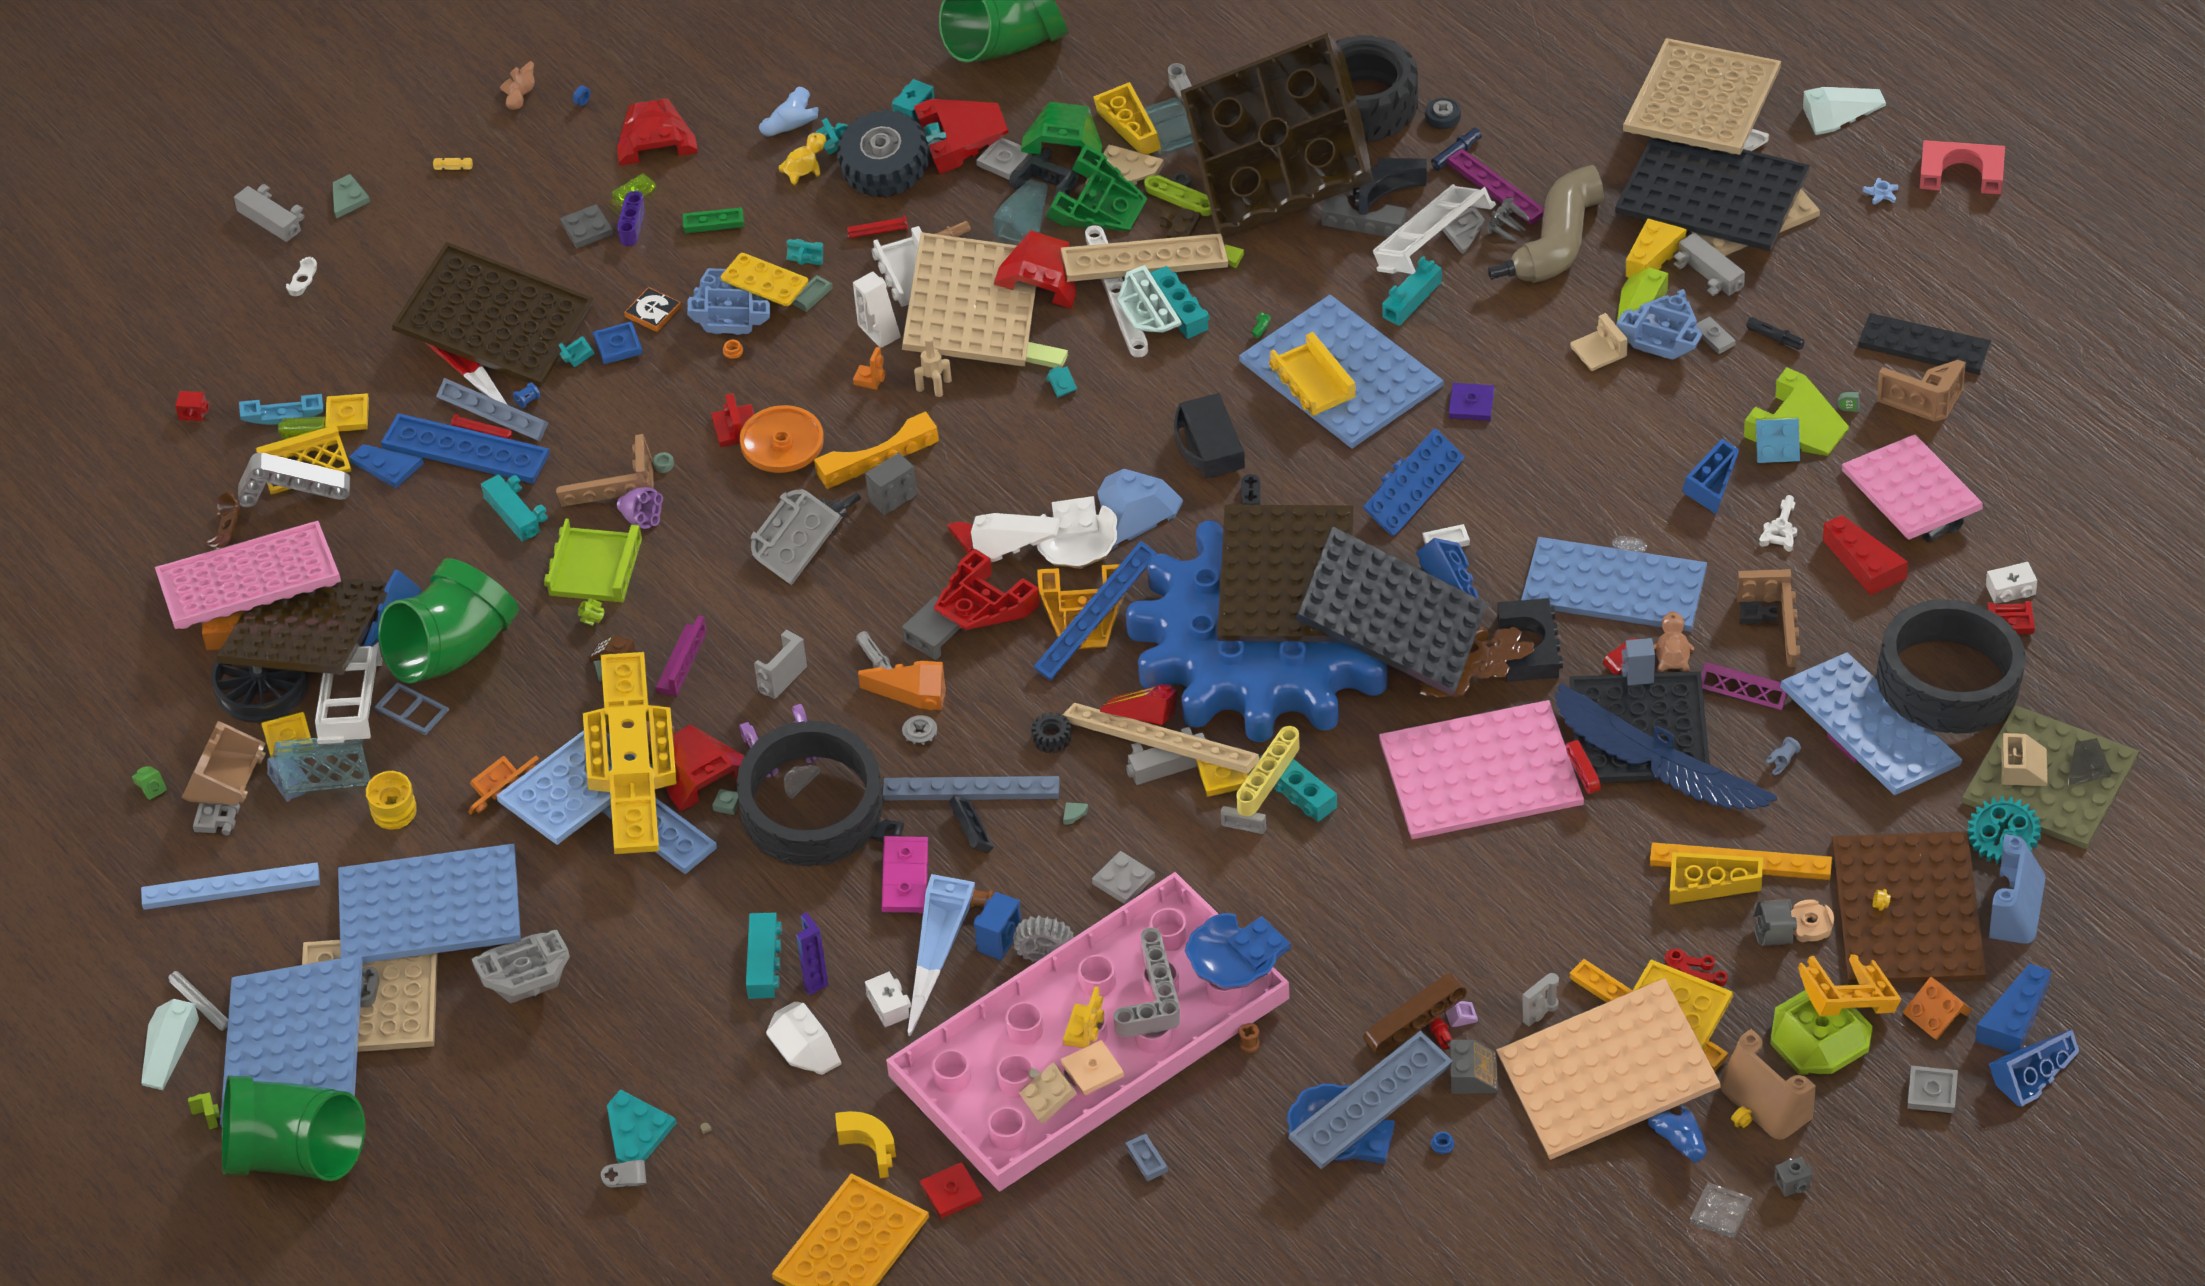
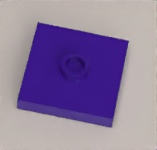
M1453 383L1449 418L1491 421L1494 385Z

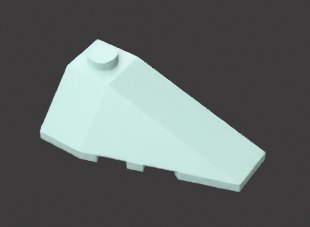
M1821 87L1804 91L1803 109L1815 135L1840 129L1842 124L1852 123L1857 117L1868 115L1886 106L1880 89Z
M172 999L157 1007L148 1024L142 1086L159 1090L164 1089L199 1021L194 1003Z

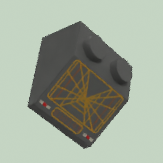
M1450 1040L1451 1060L1453 1061L1451 1063V1094L1498 1093L1497 1053L1475 1040Z

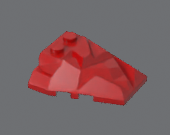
M669 99L652 100L629 105L617 146L620 166L639 163L637 151L676 145L678 156L698 153L695 135Z

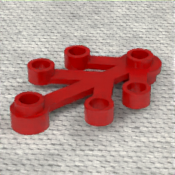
M1671 949L1666 952L1665 963L1667 966L1704 981L1715 983L1717 986L1727 984L1728 975L1724 971H1717L1715 974L1690 969L1689 966L1702 967L1705 971L1714 969L1715 959L1712 956L1705 955L1702 959L1690 957L1681 949Z

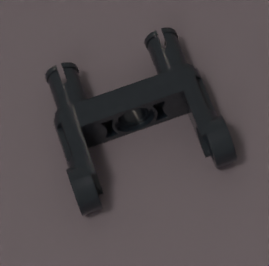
M1043 147L1041 154L1031 157L1019 171L1014 170L1008 184L1009 187L1014 189L1023 188L1030 178L1034 177L1057 186L1054 195L1055 199L1059 191L1069 196L1070 191L1079 182L1081 174L1073 171V166L1067 169L1048 162V159L1052 157V152L1049 148Z

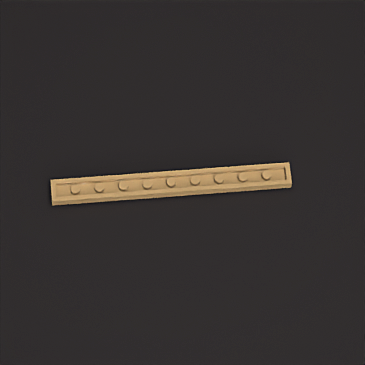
M1074 703L1063 714L1070 724L1247 774L1259 762V755L1256 753L1135 719L1103 713L1099 709Z

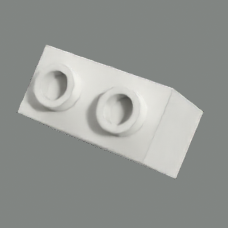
M2025 562L1987 571L1986 587L1994 604L2036 595L2037 579L2029 563Z
M890 971L865 981L867 997L884 1027L910 1017V1000L907 995L902 994L899 980L897 978L894 979Z

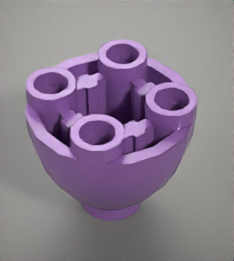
M650 487L635 488L618 499L617 508L630 524L639 525L640 528L647 529L657 526L660 522L663 496Z

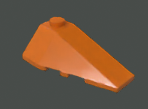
M917 661L912 666L904 667L903 664H898L893 669L879 667L858 672L859 685L862 689L920 709L942 710L946 692L943 662Z

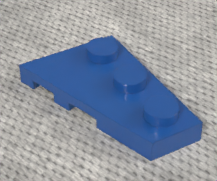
M364 444L349 456L350 463L394 488L399 487L424 464L421 457Z

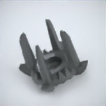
M1515 198L1504 199L1503 204L1497 211L1492 212L1493 217L1487 226L1490 235L1494 231L1510 241H1516L1513 236L1500 228L1504 223L1518 231L1520 229L1526 230L1509 216V213L1514 211L1529 221L1528 215L1512 203Z

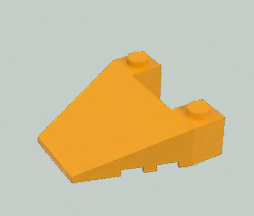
M1120 564L1102 565L1103 584ZM1059 568L1037 570L1039 597L1057 637H1059L1099 589L1061 591ZM1124 596L1079 649L1107 647Z

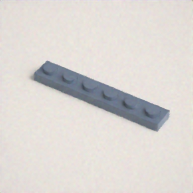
M446 378L443 379L436 396L538 441H541L549 423Z

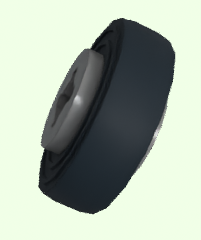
M1443 97L1430 101L1426 106L1425 117L1431 126L1447 129L1455 126L1460 121L1461 109L1455 100Z

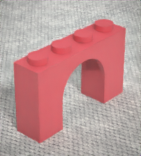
M1924 140L1920 189L1940 190L1943 170L1952 164L1965 163L1976 167L1982 175L1981 193L2001 195L2005 146Z

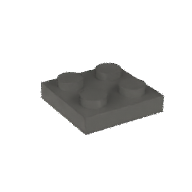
M597 204L560 218L561 225L576 249L613 235L611 226Z

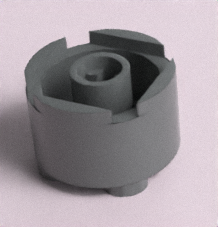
M1790 899L1766 900L1755 903L1754 917L1758 918L1757 924H1754V930L1759 945L1774 946L1793 943V931L1797 930L1796 917H1792V903Z

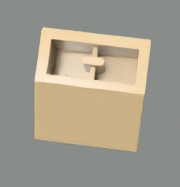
M2003 733L2001 749L2002 785L2047 786V749L2026 734Z

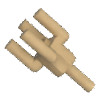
M926 336V351H923L920 356L921 367L914 370L916 390L919 392L924 390L923 376L931 377L934 383L935 396L941 397L943 395L940 375L942 371L944 382L949 383L952 381L950 361L948 359H941L939 351L934 349L933 337Z

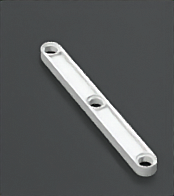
M1095 225L1086 229L1087 245L1108 244L1101 227ZM1093 233L1099 234L1096 238L1090 237ZM1122 277L1101 279L1131 355L1134 357L1145 356L1148 352V343L1144 332L1134 329L1117 301L1119 293L1111 292L1113 289H1121L1124 282ZM1136 345L1144 346L1142 349L1133 348Z

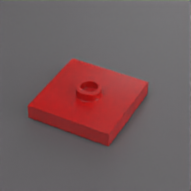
M962 1162L920 1180L924 1192L941 1219L983 1200L982 1194Z

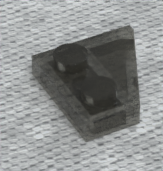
M2097 738L2075 743L2068 778L2069 785L2109 778L2111 776V770Z

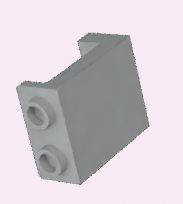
M788 630L781 634L783 649L768 664L758 660L754 663L758 690L763 695H768L773 699H776L807 667L803 638Z

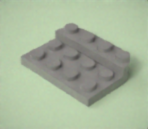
M803 489L783 493L779 497L782 500L758 532H753L750 538L752 540L751 551L754 558L790 585L795 582L843 518Z

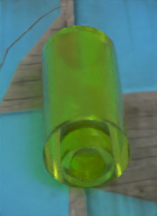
M325 417L283 418L282 422L278 424L279 435H282L284 439L323 429L325 428L326 419Z

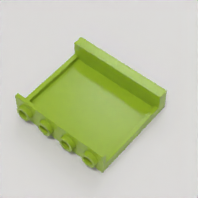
M565 519L563 527L559 529V542H556L554 546V558L550 559L549 574L545 575L544 585L548 588L549 596L624 602L642 541L640 526L631 525L629 533L570 528L569 519Z

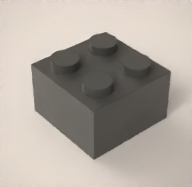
M900 453L865 473L869 502L883 515L895 510L898 506L917 495L914 466Z

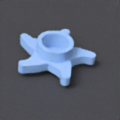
M1877 178L1873 187H1863L1865 193L1874 195L1873 204L1880 202L1882 199L1890 200L1892 203L1896 201L1892 192L1898 190V185H1890L1887 181H1881V178Z

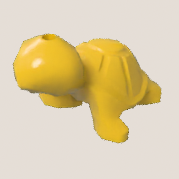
M821 133L810 134L807 138L806 146L795 149L779 165V171L787 174L792 184L796 185L800 176L813 172L816 177L820 176V169L815 154L823 150L824 144L827 142L826 136Z

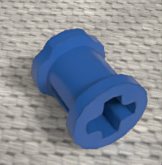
M530 382L523 390L515 391L513 398L520 408H525L527 403L540 398V392Z

